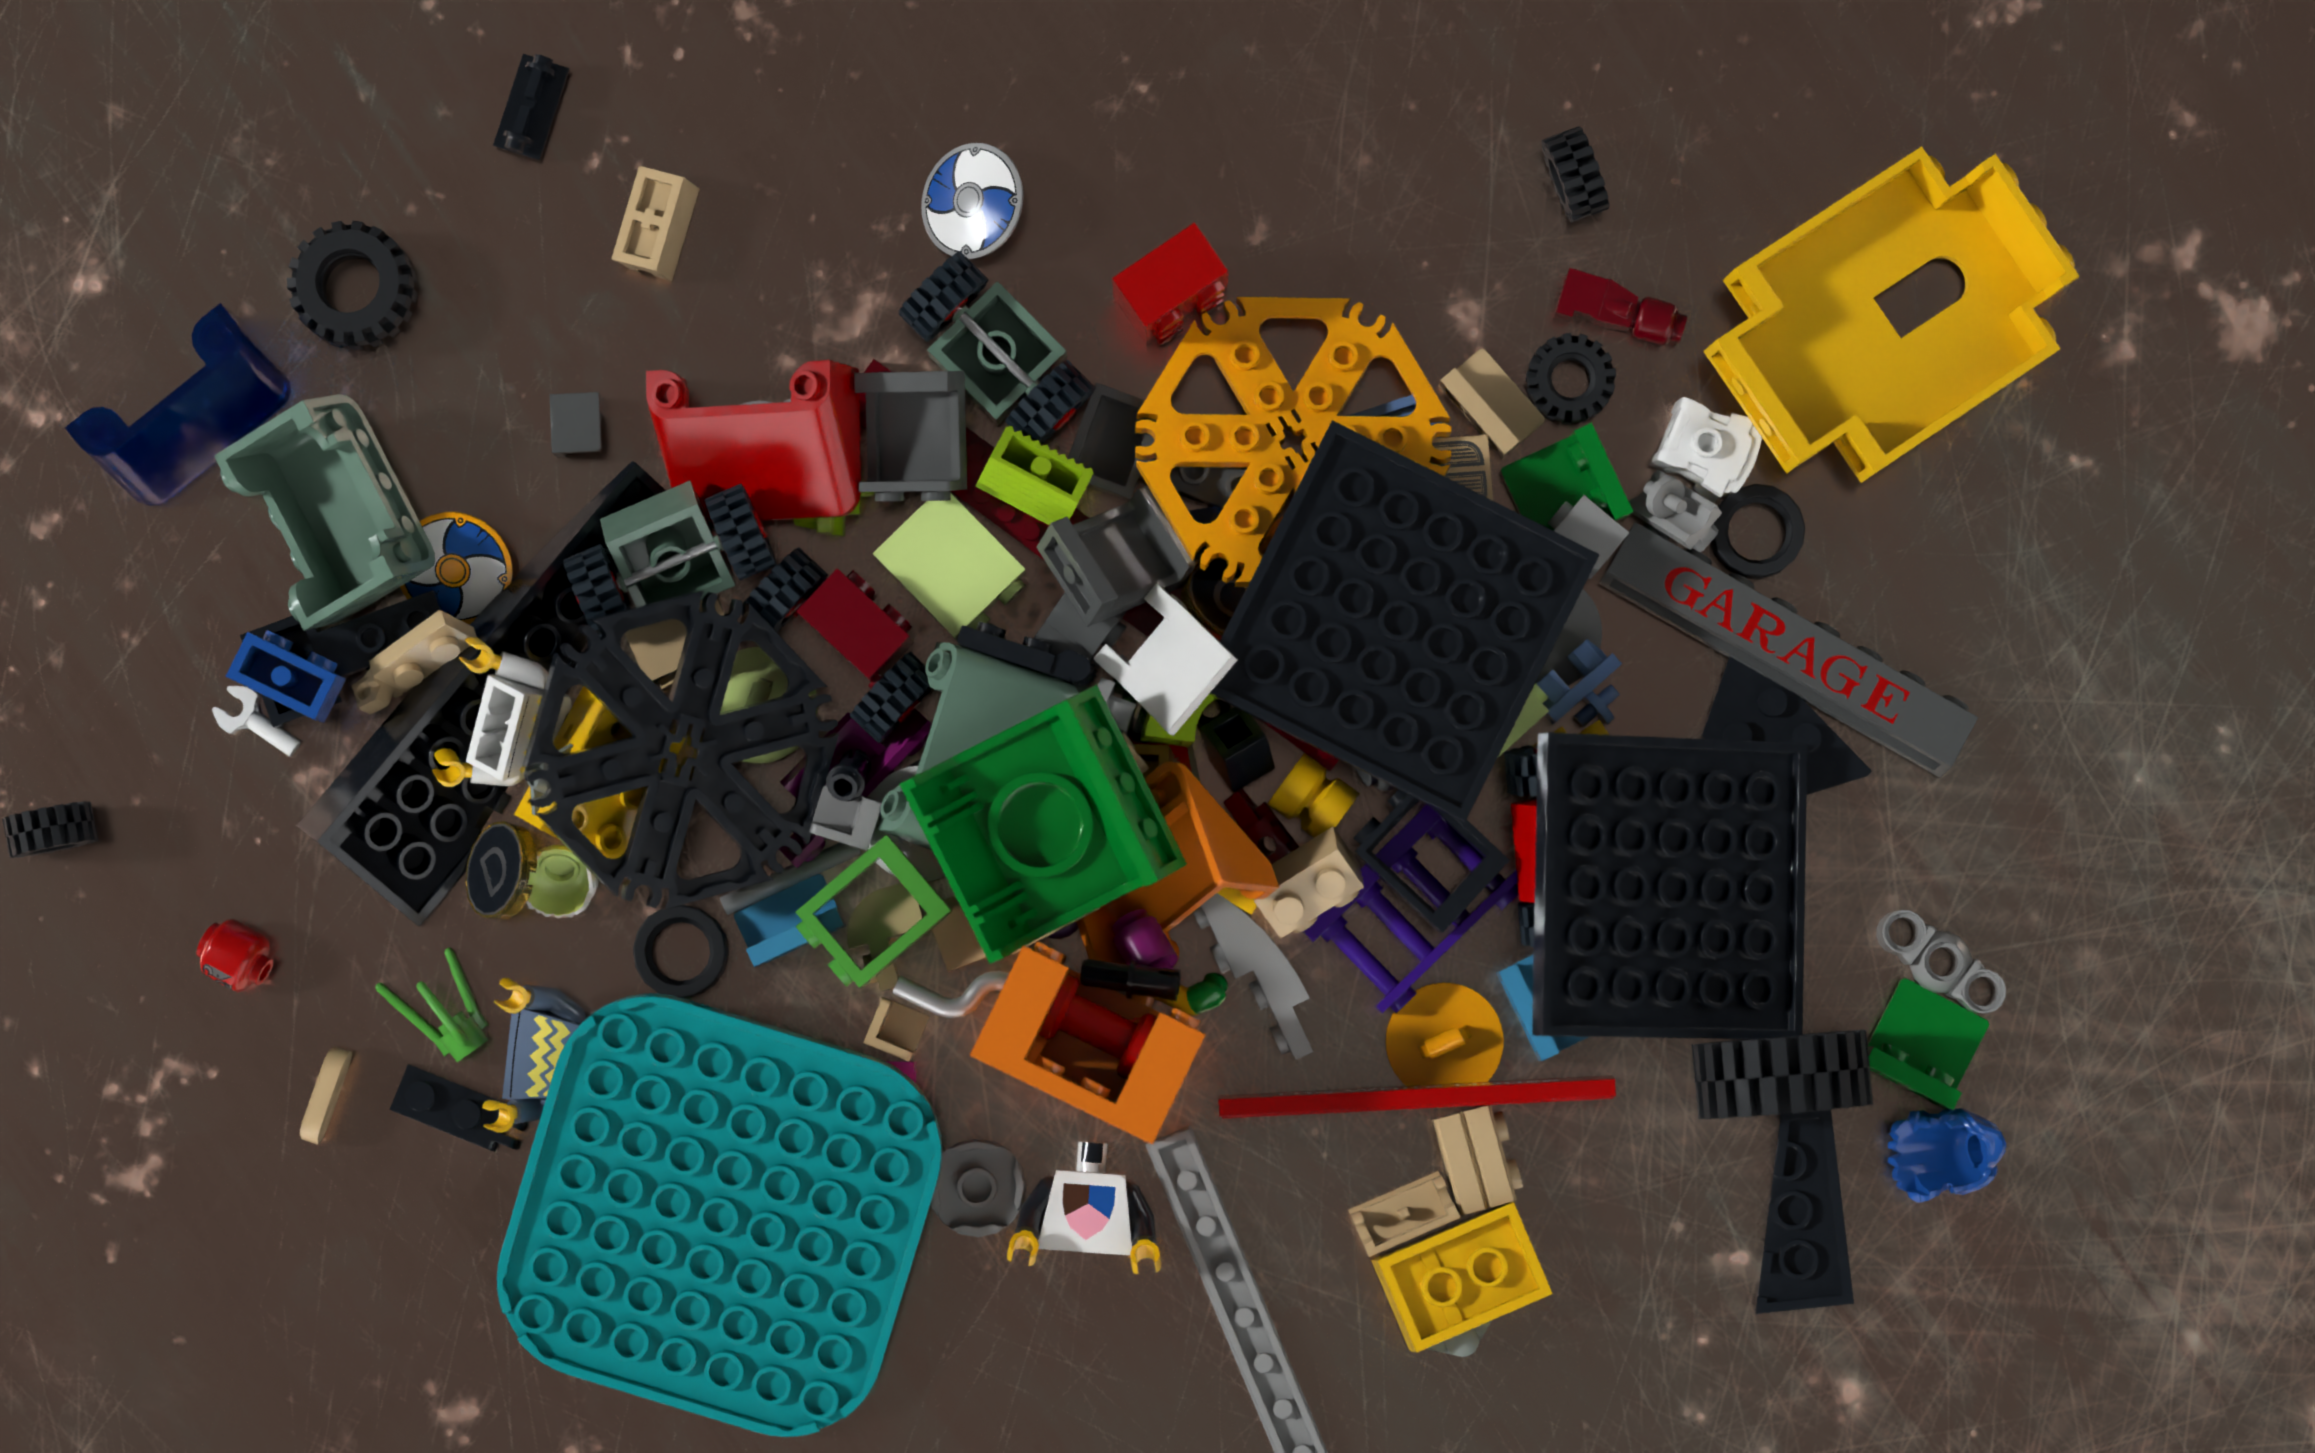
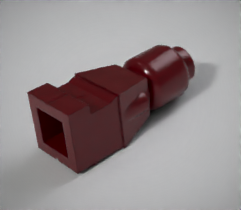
M1569 268L1554 318L1570 322L1572 317L1575 316L1588 320L1596 327L1621 331L1632 329V334L1635 338L1665 346L1669 341L1680 343L1688 315L1679 313L1678 307L1673 303L1649 296L1638 301V296L1612 279L1602 278Z

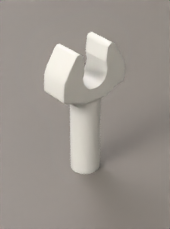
M227 687V691L243 703V711L240 715L232 717L221 708H212L218 725L229 734H236L241 729H250L289 757L296 752L301 744L299 739L283 728H273L270 719L260 713L258 706L260 694L248 687Z

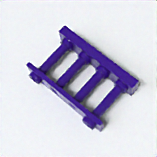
M1426 805L1375 855L1397 874L1402 871L1438 907L1450 892L1416 858L1419 853L1412 846L1426 833L1432 840L1437 837L1469 871L1483 859V856L1429 805ZM1366 865L1361 868L1364 888L1359 890L1357 897L1345 906H1333L1318 915L1315 923L1302 931V933L1312 943L1320 936L1326 942L1331 939L1385 995L1374 1007L1380 1013H1384L1389 1007L1397 1013L1417 994L1411 985L1490 908L1496 904L1502 911L1519 895L1518 885L1516 884L1518 882L1517 869L1506 879L1498 873L1486 886L1491 893L1471 913L1464 909L1452 922L1455 928L1436 947L1380 892L1383 887L1377 882L1379 877ZM1355 902L1361 908L1366 905L1420 960L1400 982L1345 926L1348 921L1342 914Z

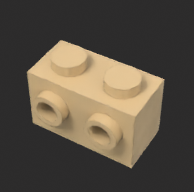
M1331 827L1271 864L1280 888L1265 899L1253 900L1280 939L1292 931L1300 933L1312 926L1317 920L1318 915L1333 906H1345L1357 897L1359 890L1364 888L1360 864L1336 829Z

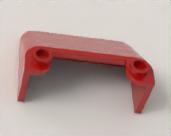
M832 360L809 361L801 365L790 379L791 402L689 408V390L685 378L668 370L646 371L647 403L671 488L691 480L711 524L713 522L705 499L741 483L761 521L829 518L848 515L856 508L861 497V492H859V482H861L860 395L855 393L854 373H859L858 368Z

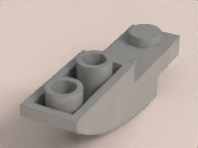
M1216 893L1196 909L1193 914L1200 929L1208 926L1212 929L1218 944L1209 948L1221 973L1224 974L1231 970L1236 979L1253 971L1257 980L1249 983V987L1260 1010L1270 1007L1278 1025L1269 1029L1281 1055L1291 1052L1294 1060H1297L1312 1053L1313 1050L1293 1009V1006L1310 999L1300 978L1285 955L1266 932L1246 913Z

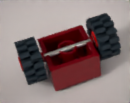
M798 547L784 557L781 563L777 564L761 580L758 587L753 589L749 594L750 596L742 603L743 610L741 615H744L745 604H750L776 632L782 626L784 627L793 616L796 619L801 616L870 681L868 686L871 690L856 705L850 717L873 739L880 743L917 708L922 699L932 689L928 683V676L925 671L926 665L911 651L899 659L914 643L907 634L912 626L889 603L883 610L880 609L872 601V598L877 593L854 570L845 576L837 568L826 579L828 574Z

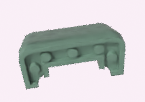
M937 642L934 651L926 662L925 671L930 687L942 692L916 775L1078 694L1076 687L1058 678L947 642ZM900 785L897 786L894 790L889 791L882 801L881 819L877 829L932 851Z

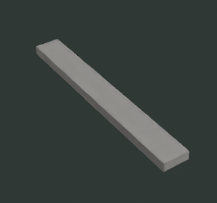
M1191 1125L1156 1139L1153 1145L1150 1143L1145 1144L1274 1453H1328Z

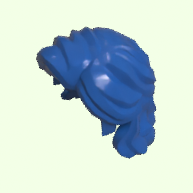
M1964 1108L1955 1110L1943 1109L1937 1114H1929L1924 1110L1910 1111L1906 1120H1897L1891 1126L1889 1135L1893 1140L1888 1142V1149L1898 1153L1888 1157L1887 1162L1894 1166L1892 1178L1894 1181H1897L1896 1186L1898 1189L1907 1192L1908 1197L1916 1203H1922L1939 1196L1947 1189L1950 1193L1965 1195L1987 1186L1995 1179L1998 1173L1997 1164L2006 1151V1142L2003 1133L1996 1124Z

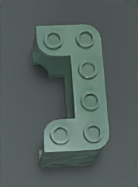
M336 394L302 400L214 455L221 469L222 481L229 490L246 497L263 496L268 506L270 520L281 531L290 548L291 560L305 579L298 581L290 587L288 592V608L292 616L301 624L304 631L344 621L432 568L435 564L433 547L359 405L347 395Z

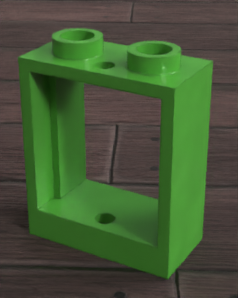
M886 834L796 911V914L802 920L796 928L814 949L821 943L834 957L828 966L846 987L854 981L859 988H863L953 911ZM881 858L926 911L927 915L866 967L861 969L815 913Z

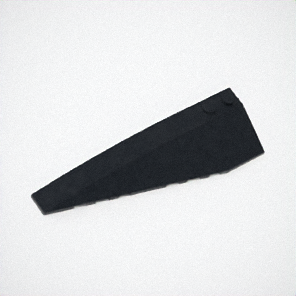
M632 461L574 516L512 579L511 584L500 592L475 618L470 626L474 627L476 637L486 643L496 655L500 656L504 651L539 663L548 672L554 653L558 654L562 661L571 667L574 661L567 659L562 654L560 646L563 643H568L576 652H581L587 642V638L578 628L581 625H589L573 592L563 560L601 544L611 561L612 567L618 573L619 570L606 545L600 519L666 490L636 462ZM472 646L428 675L407 694L296 825L418 927L466 872L474 845L483 833L481 830L493 811L500 814L503 813L511 795L506 793L509 786L470 783V778H464L456 786L446 787L436 779L432 772L433 769L444 770L450 767L437 762L434 753L439 749H451L462 763H467L466 759L488 675H495V669L492 668L483 673H474L460 661L459 657L467 660H474L479 657L481 650Z

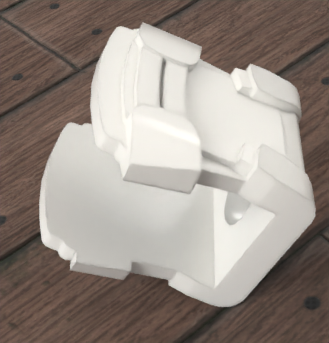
M1682 397L1673 406L1670 422L1659 448L1653 454L1649 465L1669 474L1681 475L1694 483L1693 490L1712 503H1715L1719 497L1726 498L1731 493H1737L1743 486L1756 462L1762 437L1748 416L1731 413L1730 417L1713 413L1704 405L1692 399Z

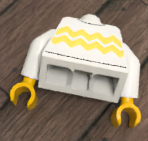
M469 637L465 641L470 646L481 650V653L474 660L459 657L460 661L474 673H483L492 668L495 669V675L492 674L487 677L466 759L467 763H462L453 750L447 748L439 749L434 753L437 762L450 767L444 770L433 769L432 772L436 779L446 787L456 786L464 778H470V783L514 786L524 779L525 767L523 762L549 672L539 663L504 651L500 656L496 655L481 639ZM567 694L564 695L553 734V741L572 708L571 699Z

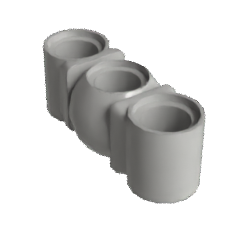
M1910 910L1893 911L1880 919L1876 928V937L1879 945L1885 951L1897 955L1904 965H1910L1913 977L1921 987L1933 993H1945L1947 997L1957 1000L1961 1007L1973 1013L1988 1014L1996 1011L2003 1004L2006 998V986L2003 979L1997 973L1985 969L1978 959H1972L1968 945L1959 936L1949 931H1936L1937 929L1934 926L1925 924L1918 914ZM1898 918L1908 921L1913 929L1911 942L1903 947L1896 945L1889 935L1891 924ZM1937 948L1947 950L1953 960L1951 970L1944 976L1935 974L1929 965L1930 955ZM1979 977L1987 980L1992 988L1990 1001L1982 1006L1975 1004L1969 996L1971 983Z

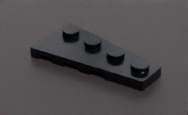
M1823 1110L1781 1114L1755 1314L1854 1304L1832 1111Z

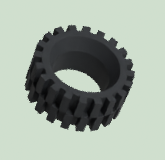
M1866 1029L1809 1033L1791 1037L1741 1039L1692 1044L1698 1119L1766 1116L1873 1105Z

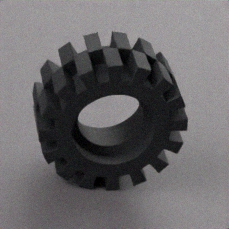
M1578 126L1543 139L1542 150L1545 155L1546 165L1549 168V175L1551 180H1553L1554 189L1557 196H1559L1560 204L1570 222L1572 223L1608 210L1610 205L1608 193L1604 187L1605 182L1600 174V167L1598 161L1595 160L1592 146H1589L1588 138L1584 134L1583 129Z
M1564 333L1557 338L1554 336L1538 348L1529 363L1525 380L1528 387L1526 390L1528 397L1532 398L1534 406L1538 411L1547 415L1546 418L1552 422L1557 420L1565 425H1570L1574 422H1578V424L1586 422L1602 411L1614 392L1616 369L1613 368L1611 363L1613 359L1609 352L1605 353L1601 348L1603 346L1597 340L1593 342L1587 339V335L1579 334V336H1574L1571 333ZM1568 360L1576 361L1587 369L1590 382L1588 389L1582 395L1570 398L1562 396L1555 390L1552 384V372L1561 362Z
M90 801L38 808L37 810L9 815L2 819L10 858L53 853L54 851L67 850L98 841Z

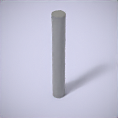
M844 843L835 844L822 850L813 860L809 862L804 861L798 868L793 864L787 866L781 874L777 872L770 874L769 876L773 880L737 889L720 897V901L726 914L730 915L862 853L860 848Z

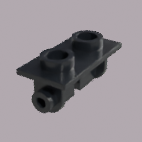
M527 54L522 55L494 140V147L540 161L570 68L555 64L551 58L535 54L534 57Z

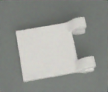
M1156 583L1144 599L1164 616L1163 621L1130 660L1122 654H1117L1108 644H1105L1093 659L1114 677L1169 734L1174 736L1235 664L1237 659L1187 610V607L1176 596L1170 595L1162 586Z

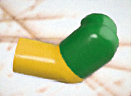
M1211 972L1205 975L1202 982L1190 987L1180 984L1177 1001L1153 998L1190 1016H1195L1217 1008L1224 1002L1228 982L1221 974Z

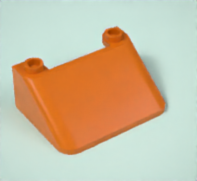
M1165 762L1144 779L1187 865L1149 886L1137 888L1099 907V910L1076 921L1089 959L1125 964L1113 943L1115 935L1111 928L1119 918L1138 909H1145L1149 916L1157 919L1179 959V947L1170 938L1168 932L1224 887L1236 888L1246 898L1262 900L1280 888L1272 865L1267 857L1182 763Z

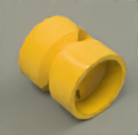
M1304 753L1267 804L1288 820L1296 817L1301 819V829L1315 838L1329 828H1335L1360 793L1340 778L1327 779L1326 768Z

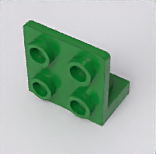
M1592 423L1574 430L1571 436L1512 462L1500 470L1519 514L1552 531L1555 529L1547 523L1561 506L1567 501L1574 507L1583 495L1616 522L1628 518L1633 513L1632 507Z
M1903 978L1899 981L1868 1042L1870 1071L1943 1109L1954 1110L1962 1094L1957 1088L1989 1027V1021L1921 987V985Z

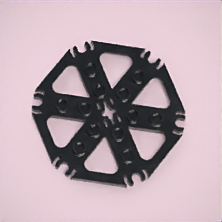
M701 590L589 619L600 629L602 633L600 638L592 627L581 625L578 629L587 638V647L584 651L578 653L568 643H563L560 646L562 654L567 659L574 661L571 667L565 664L558 654L554 653L523 762L524 767L534 763H544L543 769H532L524 774L526 781L543 779L547 785V790L543 796L530 799L531 805L543 808L550 806L552 803L554 804L552 809L544 813L534 814L614 896L618 897L619 887L623 879L627 878L621 890L622 899L632 902L636 888L646 885L649 890L646 905L657 908L661 902L662 889L664 888V901L660 907L664 910L773 880L761 865L763 861L770 870L781 874L785 869L776 860L777 850L782 846H786L795 855L799 856L803 852L800 844L796 840L789 838L791 832L798 835L803 844H809L811 837L809 830L822 788L826 783V777L839 737L838 733H833L827 737H818L819 730L829 731L838 726L836 719L819 721L816 717L817 707L822 703L832 701L831 695L822 693L813 694L810 697L808 695L819 687L828 686L750 604H745L744 615L741 621L738 622L737 619L741 616L743 610L742 601L732 599L728 612L724 615H719L715 609L718 594L707 592L703 597L702 612H700V598L704 592ZM669 619H677L686 628V639L668 698L621 649L620 642L622 636L628 630ZM746 640L753 641L786 675L788 680L787 690L778 698L720 713L739 643ZM574 685L586 687L632 736L571 753L559 752L553 744V734L566 691ZM673 719H675V723H674L673 730H672V734H671V732H670L671 724H672ZM683 736H687V745L694 748V754L692 758L683 757L681 764L676 763L677 755L670 752V746L672 742L680 743ZM798 746L805 752L806 765L795 804L789 811L778 813L731 763ZM664 759L661 772H658L661 760ZM644 787L625 853L616 859L606 858L574 825L572 821L574 808L578 804ZM696 801L738 845L740 858L732 868L693 879H683L677 874L676 868Z

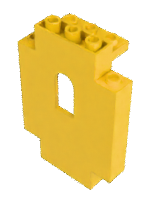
M1921 146L1731 271L1723 279V282L1749 319L1715 340L1703 352L1786 474L1834 443L1860 483H1862L2059 351L2060 347L2056 343L2054 329L2046 319L2039 317L2034 309L2077 280L2079 274L2075 270V262L2071 253L2063 245L2057 244L2046 228L2047 221L2042 211L2035 204L2029 203L2019 188V180L2016 173L2008 164L2001 162L1996 153L1949 187L1945 181V172L1939 161L1935 157L1928 155ZM1947 259L1955 263L1961 269L1965 278V290L1962 297L1900 338L1874 300V297L1931 260Z

